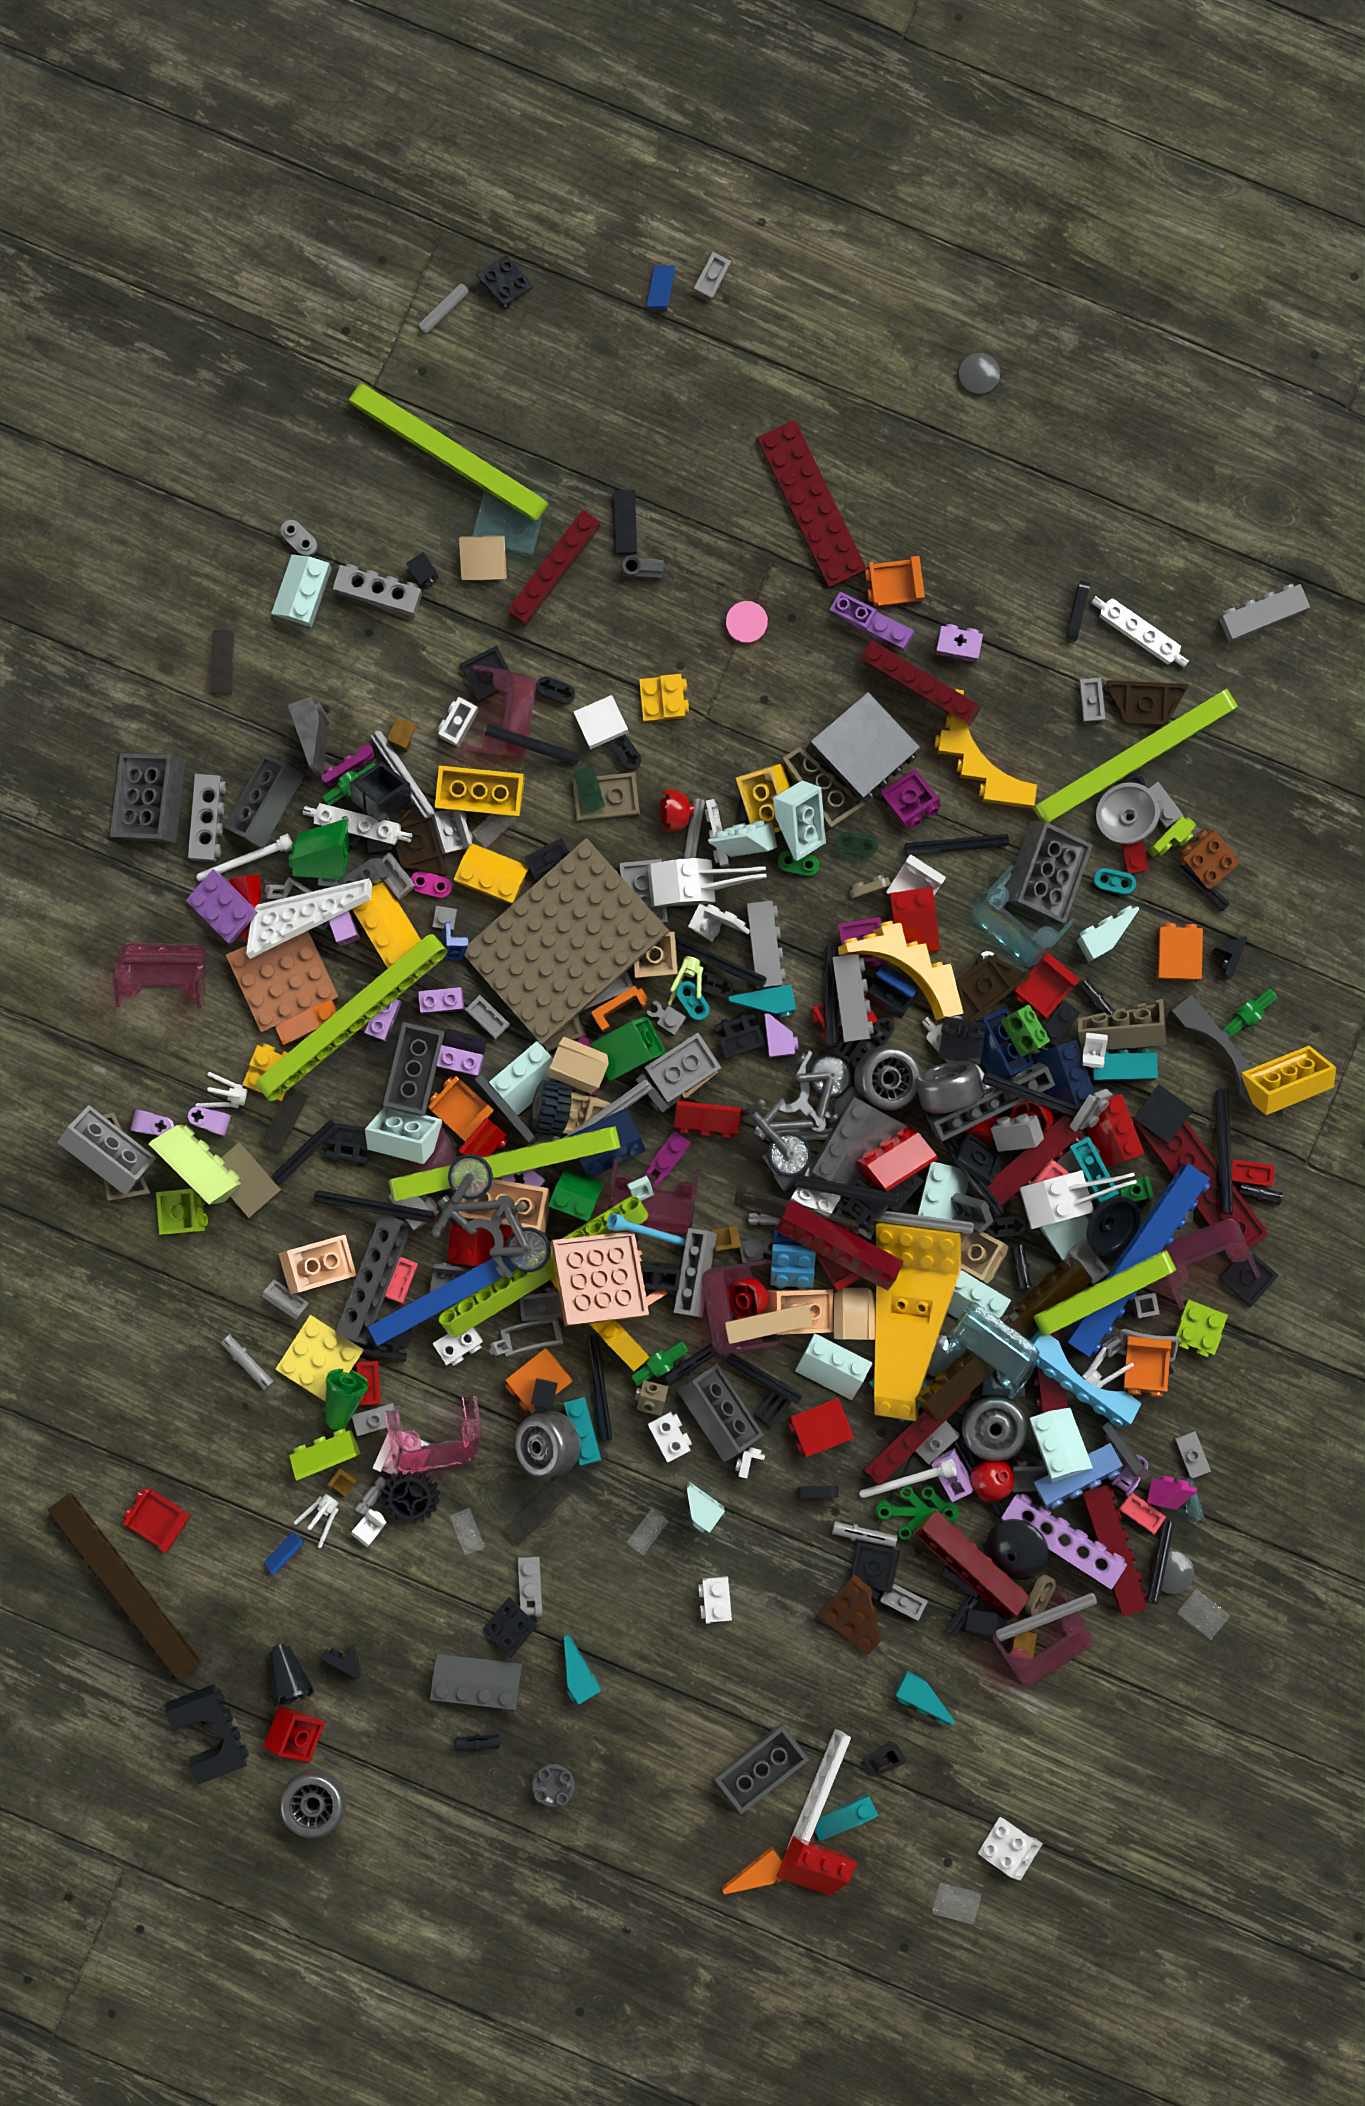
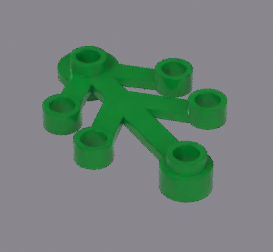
M907 1485L900 1488V1494L904 1499H909L915 1507L892 1506L890 1502L882 1500L876 1504L875 1511L880 1519H888L891 1516H915L906 1525H902L898 1529L899 1537L907 1540L911 1537V1532L920 1525L926 1515L935 1510L945 1515L947 1510L952 1511L950 1516H945L950 1523L954 1522L959 1516L958 1506L953 1502H944L934 1492V1488L931 1485H925L921 1489L923 1498L930 1499L937 1506L928 1507L913 1492L912 1487ZM909 1489L910 1493L904 1494L903 1490ZM930 1489L932 1493L930 1495L924 1494V1491ZM882 1509H887L888 1513L881 1514L880 1511ZM902 1530L909 1531L907 1535L901 1534Z

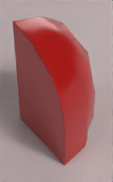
M260 875L230 878V884L255 908L261 898Z
M993 1116L963 1132L964 1134L969 1132L986 1145L991 1146L994 1138L991 1128L999 1117Z

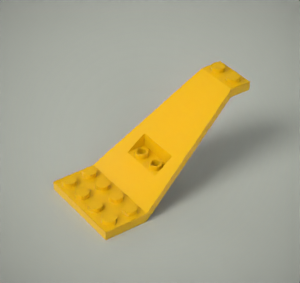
M878 1222L876 1224V1246L904 1262L897 1279L889 1290L876 1285L875 1415L916 1421L918 1418V1402L915 1398L920 1394L961 1272L960 1232Z

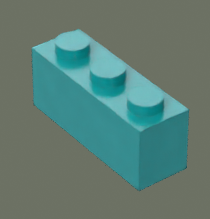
M1129 1049L1117 1050V1054H1109V1050H1106L1104 1067L1091 1068V1081L1148 1080L1158 1078L1157 1053H1151V1049H1138V1053H1130Z
M583 1397L565 1402L567 1417L575 1425L580 1438V1455L578 1458L580 1466L583 1467L601 1462L602 1458L586 1398Z

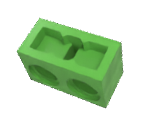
M1029 1004L1000 1020L1021 1057L1039 1049L1050 1041Z

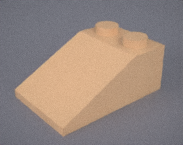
M346 1235L279 1253L290 1294L357 1276Z
M833 1289L767 1290L769 1303L765 1313L808 1303L813 1322L811 1326L784 1331L775 1335L834 1332Z

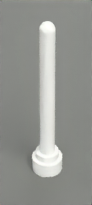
M288 833L282 835L276 843L200 872L196 878L198 881H203L212 869L217 870L221 874L279 850L281 852L291 851V838Z
M952 1459L942 1461L937 1468L863 1489L859 1495L862 1498H866L940 1475L946 1478L956 1476V1466Z

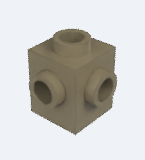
M644 1380L642 1389L637 1388L635 1400L638 1401L636 1410L661 1416L668 1386Z

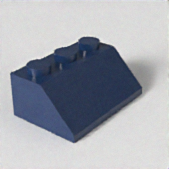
M1007 1007L976 1021L987 1023L981 1061L987 1073L1003 1079L1035 1065L1030 1054L1023 1057L1019 1055L1000 1021L1010 1014Z
M1077 1040L1033 1054L1036 1064L1040 1062L1048 1067L1055 1086L1045 1090L1047 1095L1078 1107L1084 1104L1090 1094L1093 1096L1094 1090L1086 1066L1082 1065V1054ZM1053 1110V1114H1054V1115H1055V1114H1058V1113H1061V1112H1058V1111Z
M626 1108L568 1136L616 1126L620 1148L579 1158L589 1179L647 1151Z

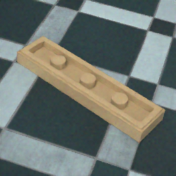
M807 1303L724 1322L728 1343L732 1344L811 1326L813 1322L809 1304Z

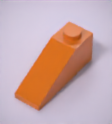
M334 1001L324 1002L276 1025L275 1028L282 1045L284 1046L308 1036L338 1011Z
M771 1846L723 1885L722 1892L729 1894L770 1885L775 1881L781 1882L783 1879L776 1877L783 1859Z

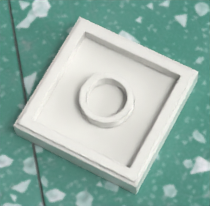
M612 695L574 711V715L590 749L629 733Z

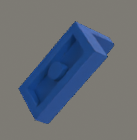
M445 922L441 933V943L447 949V954L443 959L463 960L468 947V938L451 937L450 922Z

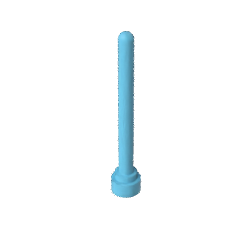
M612 1213L607 1220V1228L609 1230L619 1232L625 1229L683 1247L686 1244V1238L628 1222L620 1214Z

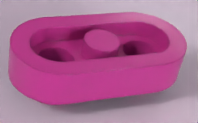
M424 871L415 872L411 877V880L416 885L413 890L418 893L437 898H446L452 892V884L446 877ZM419 878L425 880L423 885L417 884ZM440 883L445 884V889L442 891L437 889Z

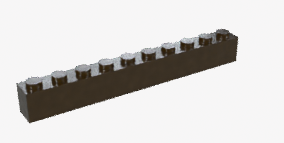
M1071 1257L1062 1260L1059 1266L1053 1272L1048 1273L1038 1286L1030 1289L1025 1298L1016 1302L1013 1309L1006 1315L1001 1316L997 1323L991 1329L986 1330L976 1343L971 1344L962 1356L953 1360L950 1367L944 1372L939 1373L929 1386L924 1387L920 1391V1394L915 1399L930 1418L939 1422L1038 1331L1039 1328L1033 1318L1035 1315L1078 1294L1093 1280L1081 1262Z
M72 1492L67 1494L48 1509L50 1520L55 1525L59 1524L63 1530L61 1532L63 1537L68 1542L72 1541L75 1545L76 1554L81 1559L85 1558L89 1564L88 1569L94 1576L98 1575L102 1580L101 1586L107 1593L111 1592L115 1597L114 1603L121 1611L125 1610L128 1614L127 1620L134 1628L138 1627L141 1631L140 1637L147 1645L150 1643L154 1648L153 1653L160 1662L164 1661L168 1668L166 1670L173 1679L177 1678L179 1681L201 1664L202 1661Z

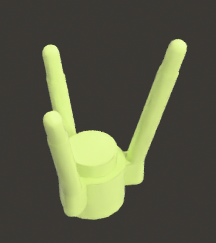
M690 956L684 957L682 967L670 989L672 994L668 1001L669 1006L675 999L677 987L682 983L684 976L693 978L697 974V999L701 998L702 972L704 968L700 966V960Z

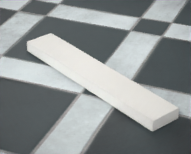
M835 1729L792 1837L795 1836L810 1841L851 1739L850 1736L840 1730Z

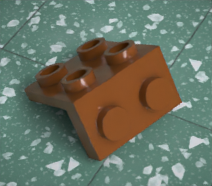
M1203 829L1195 835L1196 839L1190 844L1183 845L1179 849L1180 853L1175 857L1180 863L1187 864L1202 884L1210 889L1239 864V860L1215 830Z

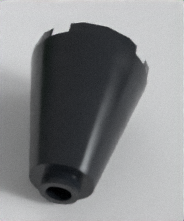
M285 1643L272 1647L273 1651L269 1653L273 1705L276 1707L278 1703L279 1706L291 1704L302 1700V1695L306 1693L308 1697L315 1694L311 1682L291 1647L285 1646Z

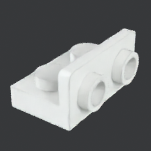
M728 1576L703 1578V1584H699V1596L704 1597L705 1604L700 1606L701 1619L706 1618V1624L732 1620Z

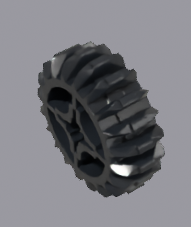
M410 1466L406 1468V1472L400 1468L398 1469V1474L393 1472L390 1476L391 1479L386 1480L385 1484L387 1486L383 1487L382 1491L385 1494L382 1496V1500L387 1501L384 1505L385 1508H391L389 1515L397 1514L396 1521L402 1517L404 1518V1524L407 1523L408 1519H411L412 1524H415L417 1519L422 1523L425 1517L430 1518L431 1512L436 1511V1505L440 1502L438 1498L440 1490H436L438 1482L431 1483L434 1478L433 1475L428 1478L426 1477V1470L421 1474L418 1467L415 1468L414 1472ZM406 1482L405 1489L395 1492L397 1485ZM415 1482L420 1484L423 1488L417 1487ZM428 1499V1502L423 1507L416 1509L417 1502ZM400 1503H404L407 1508L403 1507Z

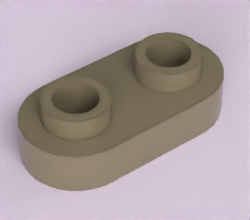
M883 875L872 878L871 883L864 885L863 882L852 885V890L849 891L851 899L860 898L890 887L889 877L884 878Z
M1043 1575L1036 1580L1030 1598L1025 1604V1612L1034 1616L1044 1612L1056 1587V1582L1053 1578Z

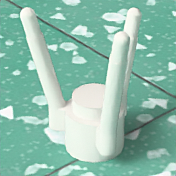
M208 1072L207 1075L233 1088L226 1091L209 1087L207 1090L228 1096V1101L231 1102L197 1103L195 1106L204 1108H239V1105L244 1106L247 1089H243V1085L235 1084Z
M1103 1347L1088 1370L1082 1375V1378L1093 1386L1102 1388L1103 1385L1132 1368L1134 1364L1130 1363L1100 1381L1102 1376L1096 1369L1106 1356V1347Z
M326 1493L323 1497L319 1496L317 1501L294 1521V1525H297L319 1506L317 1508L319 1510L318 1514L308 1526V1530H311L323 1514L328 1516L331 1513L320 1538L319 1549L322 1548L333 1519L339 1511L336 1508L339 1503Z

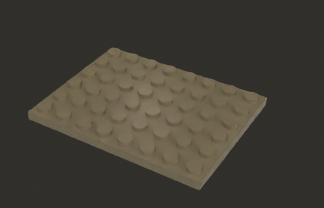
M586 838L468 944L464 956L544 1046L670 931Z

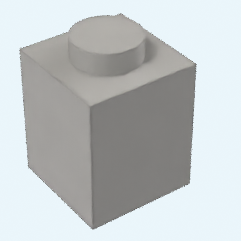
M1155 1293L1138 1295L1132 1300L1135 1318L1160 1314Z

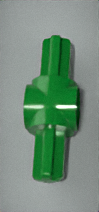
M370 764L358 773L352 770L341 776L337 780L338 786L323 795L326 804L331 806L344 796L350 799V782L371 769L375 764Z
M1268 989L1256 1000L1249 999L1236 1011L1237 1017L1224 1027V1030L1230 1037H1233L1244 1026L1251 1027L1264 1016V1009L1277 999L1275 992Z
M681 1341L666 1352L661 1349L646 1360V1366L631 1376L632 1380L637 1386H640L644 1380L647 1381L654 1375L656 1378H659L674 1367V1361L689 1351L687 1346Z

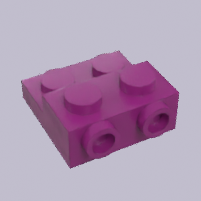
M916 769L881 792L882 797L906 830L910 827L912 829L918 827L922 822L921 819L927 815L929 817L936 815L939 807H941L939 798Z
M880 917L838 924L841 946L845 944L844 940L857 937V941L864 940L863 936L873 934V930L880 928ZM859 954V958H864V964L870 963L871 967L883 965V961H885L872 955Z

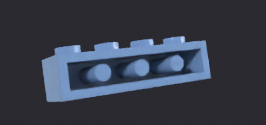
M1111 1443L1088 1454L1093 1469L1054 1483L1051 1482L1049 1475L1034 1482V1487L1045 1508H1058L1064 1504L1063 1500L1069 1497L1071 1499L1079 1497L1083 1494L1082 1491L1088 1487L1092 1490L1100 1486L1102 1480L1106 1478L1111 1480L1121 1474L1120 1471L1123 1470V1465Z

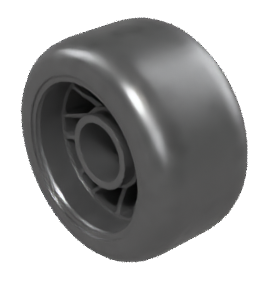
M894 1046L875 1047L866 1052L859 1060L854 1074L855 1087L860 1097L867 1104L882 1110L901 1109L911 1103L917 1096L916 1081L921 1075V1070L916 1059L906 1050ZM887 1072L889 1080L884 1083L883 1076Z
M954 1061L934 1066L922 1072L916 1081L920 1103L924 1110L930 1113L958 1111L975 1104L983 1096V1085L979 1070L975 1064L969 1061Z
M988 1396L977 1400L967 1409L962 1420V1436L967 1447L978 1457L988 1461H1003L1013 1457L1023 1447L1027 1437V1422L1023 1412L1015 1403L1003 1397ZM994 1423H998L1001 1427V1431L997 1435L990 1433V1426Z
M548 1411L529 1416L517 1429L515 1436L516 1455L522 1467L529 1474L537 1478H551L565 1474L575 1466L580 1455L578 1431L573 1422L559 1412Z
M308 1770L299 1773L289 1781L280 1798V1814L283 1822L290 1831L304 1838H319L329 1834L338 1826L346 1810V1795L341 1783L333 1775L322 1770ZM309 1798H317L320 1803L319 1807H311L309 1805Z

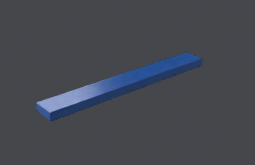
M523 1255L511 1256L521 1267L528 1264ZM503 1256L504 1263L511 1272L516 1271L517 1269L510 1264L507 1256ZM492 1258L367 1327L376 1345L380 1346L503 1278L496 1270L497 1262Z

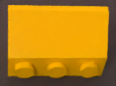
M783 763L736 777L750 824L755 821L764 820V824L772 822L774 833L781 831L775 817L773 798L790 788Z
M472 843V846L468 847L461 860L454 881L512 905L517 900L529 866Z

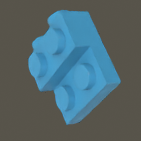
M773 1244L770 1285L776 1286L779 1289H783L786 1286L797 1287L800 1290H805L808 1287L813 1288L816 1252L806 1246Z

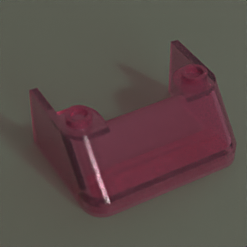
M473 665L475 672L493 675V684L496 689L508 692L502 728L529 737L537 688L535 680L531 676L508 670ZM487 736L483 739L482 748L461 745L460 747L462 751L509 759H521L527 749Z
M128 943L123 945L120 949L113 976L116 1007L121 1006L123 995L134 996L142 990V986H184V992L187 995L196 997L197 1008H202L206 987L205 947L200 944Z
M614 1159L608 1210L631 1197L627 1184L633 1182V1179L626 1174L617 1173L618 1159ZM695 1169L693 1183L681 1182L676 1185L675 1192L652 1189L654 1195L641 1201L648 1211V1218L640 1225L673 1235H687L688 1228H692L699 1169Z
M1226 1218L1177 1238L1171 1242L1168 1248L1163 1247L1161 1252L1168 1251L1177 1269L1166 1277L1180 1310L1185 1308V1303L1178 1287L1185 1285L1188 1281L1189 1274L1186 1265L1226 1250L1228 1257L1234 1262H1242L1248 1259L1256 1278L1261 1277L1242 1229L1233 1218Z
M770 1259L712 1268L703 1274L702 1282L714 1349L718 1353L727 1354L784 1344V1339L763 1342L762 1337L729 1344L724 1322L737 1320L736 1316H738L734 1311L730 1310L727 1289L731 1286V1283L741 1278H751V1266L771 1263Z
M477 1396L462 1397L466 1420L460 1427L461 1439L421 1446L418 1433L412 1430L402 1431L399 1410L385 1411L395 1470L399 1473L407 1474L473 1461L477 1456L482 1433Z
M1062 1588L1056 1589L1065 1603L1071 1601ZM1078 1611L1064 1616L1062 1619V1627L1067 1635L1035 1655L1033 1659L1030 1658L1025 1650L1019 1648L1007 1654L997 1637L989 1635L1018 1680L1026 1686L1035 1684L1089 1648L1093 1640L1089 1629Z

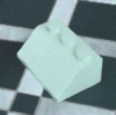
M291 555L271 614L312 628L332 570L330 564L309 556Z
M536 1041L489 1083L512 1110L519 1115L533 1103L536 1089L542 1080L558 1082V1080L548 1077L549 1067L553 1058L539 1041Z
M384 1106L365 1128L367 1149L424 1164L434 1152L442 1119Z
M937 1162L929 1164L916 1215L951 1220L958 1214L951 1197L956 1193L965 1195L969 1182L962 1170Z
M961 1270L947 1313L982 1333V1331L991 1329L997 1323L1011 1300Z
M814 1333L795 1372L853 1400L872 1362Z
M1070 1408L1052 1410L1030 1418L1032 1431L1052 1483L1093 1469Z
M688 1482L687 1493L693 1526L703 1533L705 1530L710 1533L725 1512L724 1506L694 1484Z

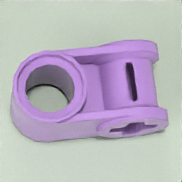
M198 1106L190 1109L188 1119L193 1125L225 1136L231 1115ZM199 1111H201V1115H203L204 1118L203 1120L199 1119L198 1122H196V1119L193 1117V1115L198 1114Z
M135 1109L131 1130L160 1136L173 1128L174 1123L170 1118ZM164 1123V1125H167V1128L161 1129L159 1124Z
M1136 1454L1144 1467L1148 1469L1147 1461L1142 1456ZM1126 1461L1123 1465V1470L1120 1471L1121 1474L1112 1479L1110 1484L1118 1486L1125 1492L1126 1496H1129L1135 1490L1141 1478L1139 1476L1134 1477L1127 1469L1129 1464Z

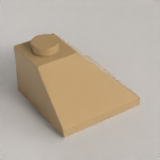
M669 932L634 964L635 978L678 974L675 932Z

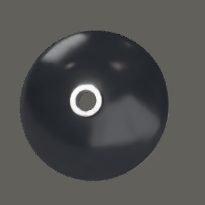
M1114 1196L1105 1200L1094 1210L1086 1231L1087 1243L1092 1251L1101 1256H1112L1118 1254L1129 1245L1136 1235L1140 1224V1211L1137 1204L1126 1196Z
M1019 1519L1003 1520L991 1529L986 1539L987 1556L993 1560L1000 1570L1005 1571L1011 1579L1027 1580L1034 1578L1042 1572L1047 1564L1049 1557L1047 1542L1042 1533L1026 1521Z

